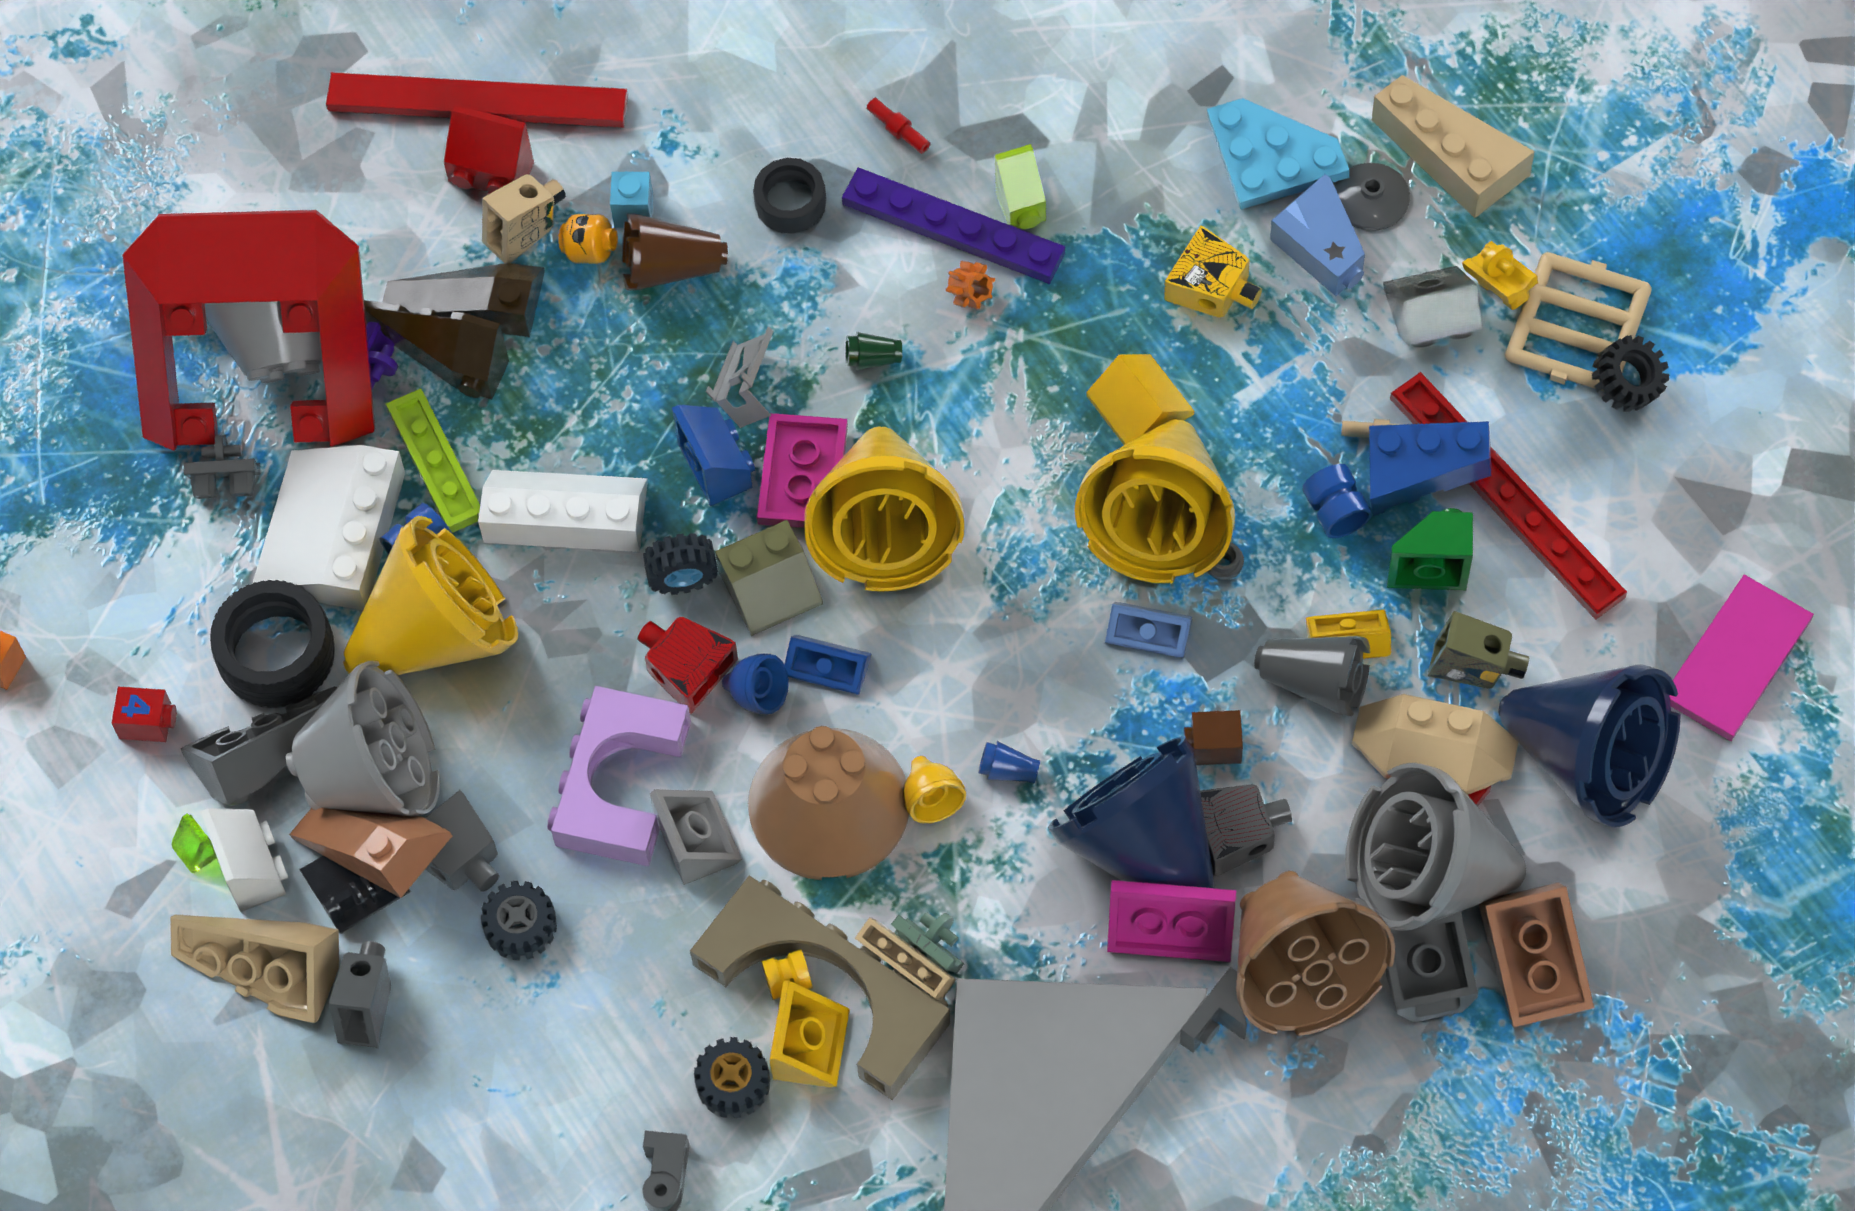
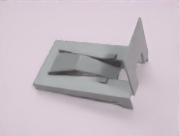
M767 327L765 334L739 345L733 341L714 389L712 390L709 386L706 389V393L721 406L740 428L771 416L748 390L753 385L772 337L773 331L770 327ZM744 349L743 366L737 371L740 357ZM742 374L743 383L739 394L744 398L746 404L734 407L726 397L731 386L741 383L739 376Z

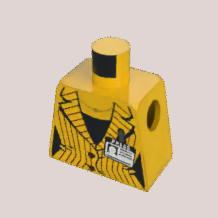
M1200 225L1165 280L1164 300L1220 318L1226 315L1234 301L1253 309L1259 301L1262 288L1247 281L1250 266L1248 257Z

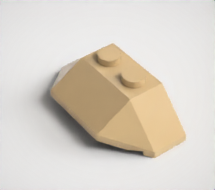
M1406 694L1361 706L1352 739V745L1358 751H1361L1368 762L1386 779L1392 777L1388 775L1387 771L1396 766L1406 763H1419L1446 772L1467 795L1487 788L1499 781L1503 782L1511 779L1518 747L1517 740L1484 711Z

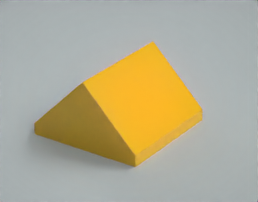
M1151 354L1118 355L1086 392L1087 398L1123 445L1167 421H1184L1194 415L1193 408Z
M790 980L784 981L769 1059L773 1080L830 1088L836 1087L850 1008Z

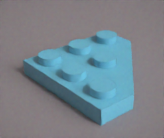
M1244 98L1207 109V117L1240 210L1306 191L1324 174L1329 176L1332 182L1350 178L1344 154L1338 139Z

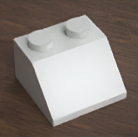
M208 808L200 811L224 878L240 912L286 895L281 880L289 877L281 856L272 857L268 846L274 844L275 840L267 820L259 823L254 809Z

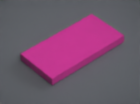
M1744 574L1674 677L1673 681L1678 695L1676 697L1670 695L1671 707L1727 740L1732 741L1812 621L1814 614Z

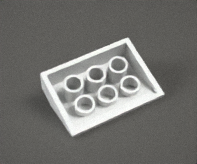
M364 445L292 450L253 583L263 580H283L304 588L314 596L318 603L363 610L372 592L384 550L379 538L390 529L405 476L399 451Z

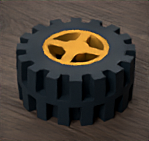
M730 1037V1042H724L723 1038L716 1040L717 1045L714 1047L709 1044L704 1048L705 1054H700L697 1058V1067H694L695 1086L701 1102L706 1104L709 1111L712 1113L717 1111L720 1117L727 1118L728 1114H733L734 1119L741 1118V1113L747 1112L748 1115L755 1112L754 1107L756 1105L760 1107L764 1103V1096L768 1095L770 1089L769 1068L766 1058L762 1055V1051L757 1046L755 1048L752 1047L751 1042L744 1039L743 1043L739 1042L738 1037ZM726 1082H735L737 1085H735V1084H727V1085H725V1083H726Z

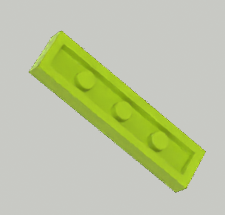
M422 388L386 403L387 410L441 518L451 532L454 533L478 522L480 504Z

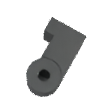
M645 1130L643 1149L646 1157L653 1158L651 1175L646 1179L642 1188L643 1197L649 1211H677L680 1208L690 1147L687 1134Z

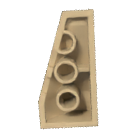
M173 915L170 917L171 956L211 978L218 976L236 986L235 991L244 997L252 995L268 1004L267 1009L278 1016L311 1023L319 1020L339 969L338 929L303 922Z

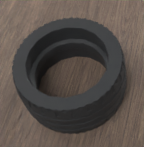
M283 580L254 582L232 593L233 595L229 596L222 603V606L219 607L218 612L215 614L210 633L212 656L227 686L242 700L244 699L246 702L259 705L260 707L266 706L267 708L286 707V705L310 696L314 691H317L331 671L335 646L333 632L326 613L314 596L299 585ZM270 617H290L304 622L309 627L311 639L304 653L289 666L276 671H255L241 666L236 660L235 648L242 634L257 622Z

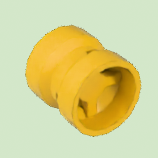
M801 949L790 952L785 959L777 960L770 958L761 961L772 1000L781 998L784 981L790 980L807 989L813 988Z

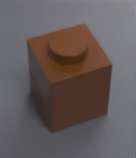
M1241 710L1192 712L1191 727H1184V736L1195 752L1196 765L1242 764Z

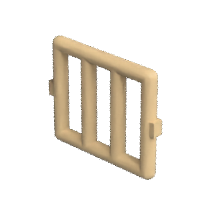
M1543 253L1535 270L1538 284L1528 290L1529 300L1523 303L1505 352L1506 360L1549 374L1551 381L1565 385L1566 380L1595 389L1594 386L1600 381L1599 379L1592 380V371L1523 350L1528 334L1539 335L1599 354L1613 342L1536 319L1535 315L1540 302L1543 301L1620 325L1622 329L1618 339L1630 335L1634 339L1652 291L1651 285L1645 281L1606 270L1607 264L1592 260L1591 265L1554 253ZM1552 269L1634 294L1628 311L1547 287ZM1622 361L1621 364H1620V368H1621V372H1622V373H1623V370H1624L1626 361Z

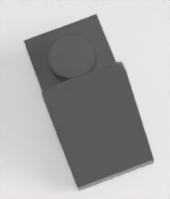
M1232 967L1227 970L1181 1029L1180 1044L1192 1053L1195 1052L1201 1043L1208 1045L1213 1040L1220 1028V1024L1240 1038L1246 1039V1018L1238 1003L1236 992L1237 971Z

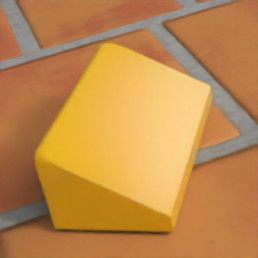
M1385 610L1306 617L1308 638L1364 637L1369 641L1370 654L1363 652V659L1391 655V630Z

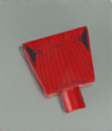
M678 617L666 631L654 622L649 621L641 629L637 638L639 642L650 649L645 656L649 674L679 704L688 705L690 714L696 710L738 660L736 642L685 617Z

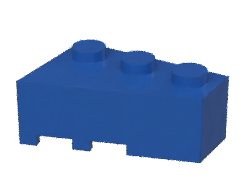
M1489 421L1369 426L1370 502L1373 516L1385 513V509L1405 502L1411 504L1419 501L1420 497L1442 489L1445 492L1491 476Z

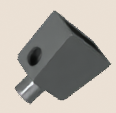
M459 790L425 818L450 831L452 834L450 840L425 870L452 890L459 889L468 880H471L480 891L484 892L490 889L499 879V874L489 864L496 858L498 852L494 840L464 793Z

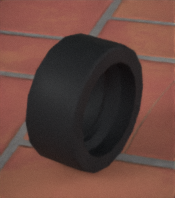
M783 158L772 161L761 169L755 179L753 189L755 208L759 219L768 228L779 233H798L808 230L815 225L825 212V184L821 173L809 162L798 158ZM786 181H799L808 185L812 191L810 202L802 208L792 211L780 210L771 206L767 197L771 188Z

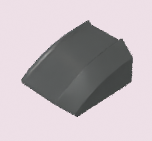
M1461 911L1412 930L1390 929L1395 942V958L1392 967L1387 965L1385 974L1398 1015L1412 1022H1418L1462 1013L1478 998Z

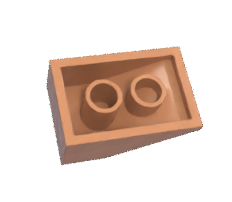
M1560 883L1549 884L1503 895L1479 904L1488 946L1512 1027L1594 1008L1566 886Z

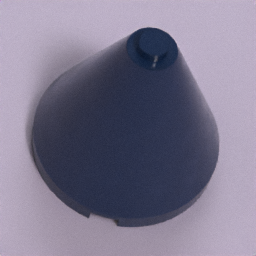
M1632 665L1515 689L1503 697L1498 710L1501 723L1576 806L1590 820L1609 827H1622L1633 822L1636 819V815L1630 812L1640 802L1650 805L1655 799L1667 777L1675 755L1681 716L1680 713L1671 711L1670 695L1675 697L1678 695L1674 681L1666 672L1646 665Z
M1185 736L1176 737L1157 747L1159 752L1144 759L1140 756L1128 763L1063 811L1069 818L1068 822L1060 825L1058 820L1054 819L1048 826L1057 843L1121 881L1215 888L1195 752Z

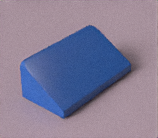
M794 635L790 638L784 665L790 678L859 695L872 653L801 635Z

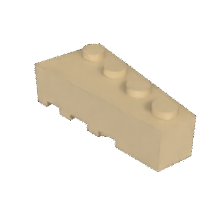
M1401 75L1374 96L1371 120L1474 218L1531 175L1535 151L1404 75Z

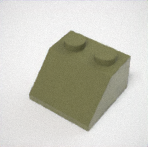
M788 520L715 551L718 572L751 636L823 604L805 553Z

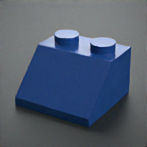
M689 405L672 407L678 445L709 505H715L753 488L751 473L755 471V466L748 451L739 450L735 442L739 440V436L732 420L729 418L724 421L719 409L715 407Z

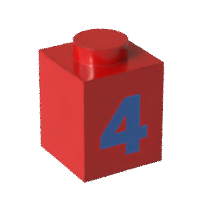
M118 686L111 722L118 738L123 740L167 742L169 728L173 729L176 724L177 710L176 705L171 703L166 690Z

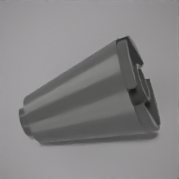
M1359 636L1269 639L1264 646L1258 647L1254 666L1255 669L1259 670L1262 679L1338 714L1352 717L1354 713L1350 707L1359 708L1366 689L1370 665L1362 664L1363 652L1370 654V645L1368 639Z

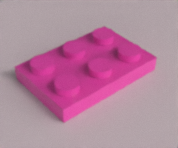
M770 413L757 523L758 525L774 526L788 520L791 527L804 528L805 509L812 492L845 455L848 421L843 418Z
M1112 880L1107 952L1231 962L1236 890Z

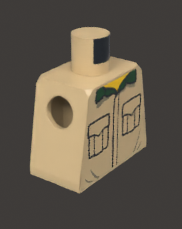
M526 174L485 196L482 203V243L504 263H512L552 229L554 205L566 197L561 184L552 179L542 185L532 175Z

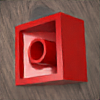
M458 105L453 106L444 156V166L448 182H452L455 186L462 189L475 188L490 194L514 180L530 174L534 165V159L526 123Z

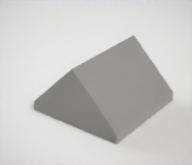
M654 789L650 793L653 812L657 815L659 828L683 885L736 865L742 860L713 791Z

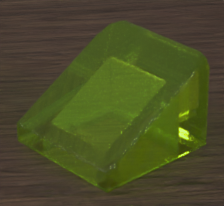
M187 813L182 816L171 845L191 873H196L217 857L211 840L192 815Z

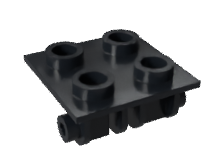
M321 856L299 869L340 934L400 899V897L325 856ZM408 889L403 896L409 894L411 892L410 889Z

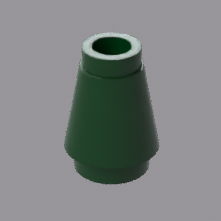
M856 332L855 336H847L845 342L846 366L862 370L901 363L902 341Z

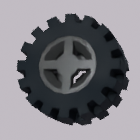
M517 880L511 881V887L506 888L505 884L498 886L499 892L496 894L491 891L487 896L488 903L484 902L481 908L483 913L481 915V924L490 947L494 951L497 949L500 956L505 958L511 955L513 960H520L521 955H526L527 959L534 958L533 952L538 951L540 954L546 950L545 944L552 943L554 939L553 932H556L557 929L554 907L549 896L545 895L544 890L539 886L533 888L532 883L527 881L524 882V885H519ZM521 923H522V924L524 925V926H516L515 928H513V926H514L515 924H521Z

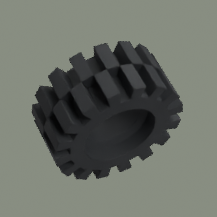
M1632 335L1618 339L1597 355L1599 358L1593 363L1592 367L1597 368V370L1592 373V380L1599 379L1600 381L1594 387L1597 392L1602 389L1606 394L1601 399L1605 403L1611 399L1614 400L1611 407L1616 410L1622 406L1623 412H1630L1633 409L1635 411L1640 410L1658 398L1667 388L1664 384L1669 381V374L1662 372L1668 369L1669 366L1667 361L1662 363L1659 361V358L1664 354L1661 350L1654 353L1652 348L1655 344L1651 341L1643 345L1644 337L1637 336L1632 339ZM1622 361L1629 362L1636 368L1640 375V386H1634L1624 378L1620 368Z

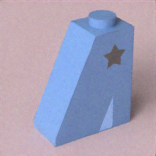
M1324 174L1272 219L1270 240L1332 294L1337 296L1346 287L1351 289L1356 286L1364 275L1365 253L1331 178Z

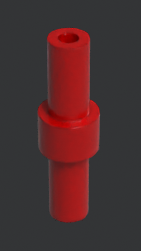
M873 98L867 104L866 109L886 125L885 130L896 139L902 138L920 154L928 150L931 142L911 127L912 122L900 112L894 113L877 98Z

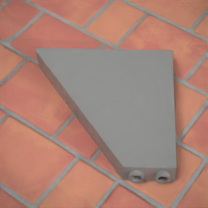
M957 978L944 1211H1049L1178 1047L1181 1029L1207 997V988Z

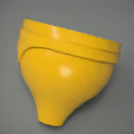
M918 756L912 760L911 772L905 782V806L907 812L916 822L934 823L952 816L963 806L966 801L965 786L949 767L931 762L925 756Z

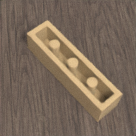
M869 917L855 937L856 940L935 999L944 998L956 981L954 977L876 919Z

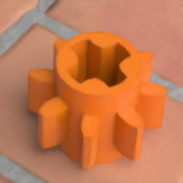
M962 260L960 261V268L948 272V287L945 290L956 295L953 304L964 308L968 305V307L980 309V302L992 298L991 293L995 278L985 274L987 265L978 262L973 264Z

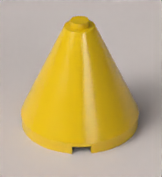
M1170 420L1104 456L1087 471L1076 497L1075 520L1077 528L1082 527L1089 539L1087 547L1099 560L1113 570L1145 582L1174 583L1176 576L1194 572L1196 578L1218 564L1227 552L1235 527V510L1231 496L1195 428L1183 420Z
M887 427L871 428L861 436L814 489L806 505L804 516L806 544L811 556L819 567L842 583L845 578L865 583V590L869 591L903 590L932 579L952 562V553L958 543H962L965 529L962 502L953 485L895 431Z
M417 516L400 529L345 647L343 665L348 674H350L359 664L367 661H378L380 666L377 667L384 672L392 670L399 676L498 655L516 643L518 639L517 624L513 615L504 620L498 604L504 601L505 597L492 577L470 550L446 528L435 534L426 528L433 523L432 520L424 516Z

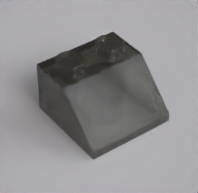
M1458 266L1383 282L1384 291L1398 334L1407 345L1427 347L1434 344L1435 339L1448 336L1451 339H1462L1471 336L1472 331L1483 329L1477 284Z

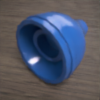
M762 653L748 656L738 662L732 672L724 675L722 686L731 693L735 702L745 710L755 714L768 715L778 711L784 704L788 693L789 678L787 668L780 658L776 655Z

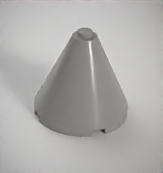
M1406 763L1396 766L1387 771L1388 775L1392 776L1381 787L1371 786L1361 800L1353 817L1347 839L1346 876L1347 880L1356 882L1360 899L1356 898L1353 901L1376 912L1383 918L1390 929L1412 930L1513 892L1519 888L1525 879L1526 864L1523 856L1455 780L1438 768L1419 763Z

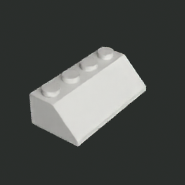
M492 470L482 489L478 524L483 542L640 552L648 484L647 478Z

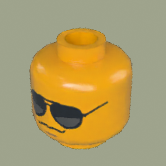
M575 214L571 215L566 223L561 225L558 243L561 252L565 253L571 262L600 264L610 257L611 251L616 250L618 234L616 229L612 228L609 219L604 215Z

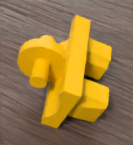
M1493 241L1487 243L1478 255L1467 258L1462 262L1463 269L1474 277L1480 286L1486 290H1491L1511 310L1517 309L1529 300L1528 290L1538 284L1537 275L1516 260L1510 248L1503 244L1497 245Z

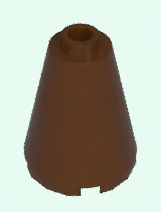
M639 214L626 215L628 221L624 222L622 263H626V266L630 267V274H623L624 285L627 291H636L718 273L721 265L727 264V242H721L719 234Z

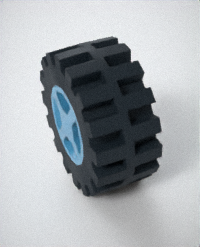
M684 533L677 534L674 538L667 536L664 537L662 542L658 540L653 542V547L648 546L645 549L646 553H643L649 587L655 592L659 590L660 594L671 592V595H678L682 591H684V594L690 593L691 589L699 590L703 588V584L709 585L713 582L712 579L718 576L712 541L704 535L697 537L696 533H690L688 536H684Z

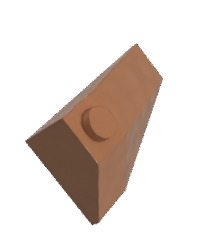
M311 808L289 834L292 839L402 898L452 837L450 831L421 816L412 817L319 808L317 810Z

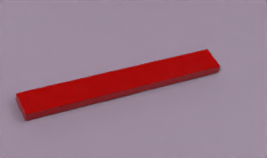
M331 72L326 107L328 111L451 118L453 106L458 105L520 122L624 128L628 92L627 89Z
M1419 372L1391 392L1390 400L1412 424L1468 422L1422 372ZM1491 447V476L1468 484L1589 614L1597 620L1624 600L1627 591Z

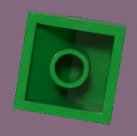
M1455 508L1432 511L1393 544L1387 576V588L1466 591L1473 558V512H1462Z

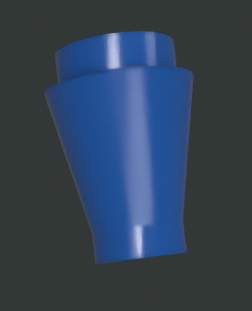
M999 741L996 744L986 742L978 773L987 775V780L1022 781L1034 784L1040 760L1031 758Z

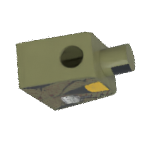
M1453 611L1435 640L1427 676L1488 689L1493 688L1502 674L1523 679L1528 668L1529 656L1509 651L1512 641V633L1510 631Z

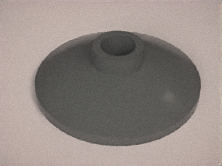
M1362 163L1349 168L1350 178L1337 181L1335 184V189L1352 226L1359 229L1373 231L1391 227L1405 215L1409 206L1410 192L1405 179L1396 170L1383 164ZM1367 188H1375L1378 191L1369 192L1367 191Z

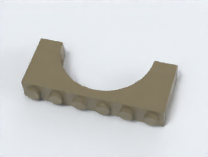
M749 875L691 948L690 954L693 966L724 987H727L735 977L750 966L769 958L788 955L790 952L800 949L804 956L822 959L842 969L862 989L873 1014L871 1036L862 1057L857 1063L858 1077L893 1100L951 1024L950 1009L947 1008L948 1003L942 997L939 1000L933 998L928 993L914 986L911 980L896 969L892 971L880 963V957L867 947L861 946L859 949L847 941V935L835 925L828 924L825 926L814 919L815 915L802 903L796 901L792 904L781 897L782 893L771 882L764 879L759 882Z

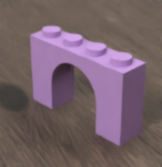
M595 686L591 699L586 698L584 700L580 720L584 724L580 735L575 734L573 736L569 753L570 758H573L570 770H564L559 782V794H562L558 807H552L547 828L552 832L556 847L649 866L660 831L657 815L607 803L593 791L591 787L592 778L597 767L606 757L624 749L636 748L681 757L691 724L689 707L684 704Z

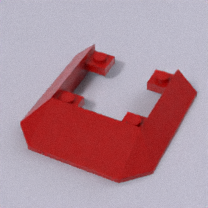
M317 210L158 214L124 251L122 256L143 438L173 451L176 450L177 445H215V437L218 435L215 403H179L172 336L205 335L207 331L205 303L280 301L283 333L320 332L326 400L292 401L290 409L294 442H330V447L375 431L359 246Z

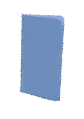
M1114 602L1111 608L1105 643L1184 658L1193 617Z

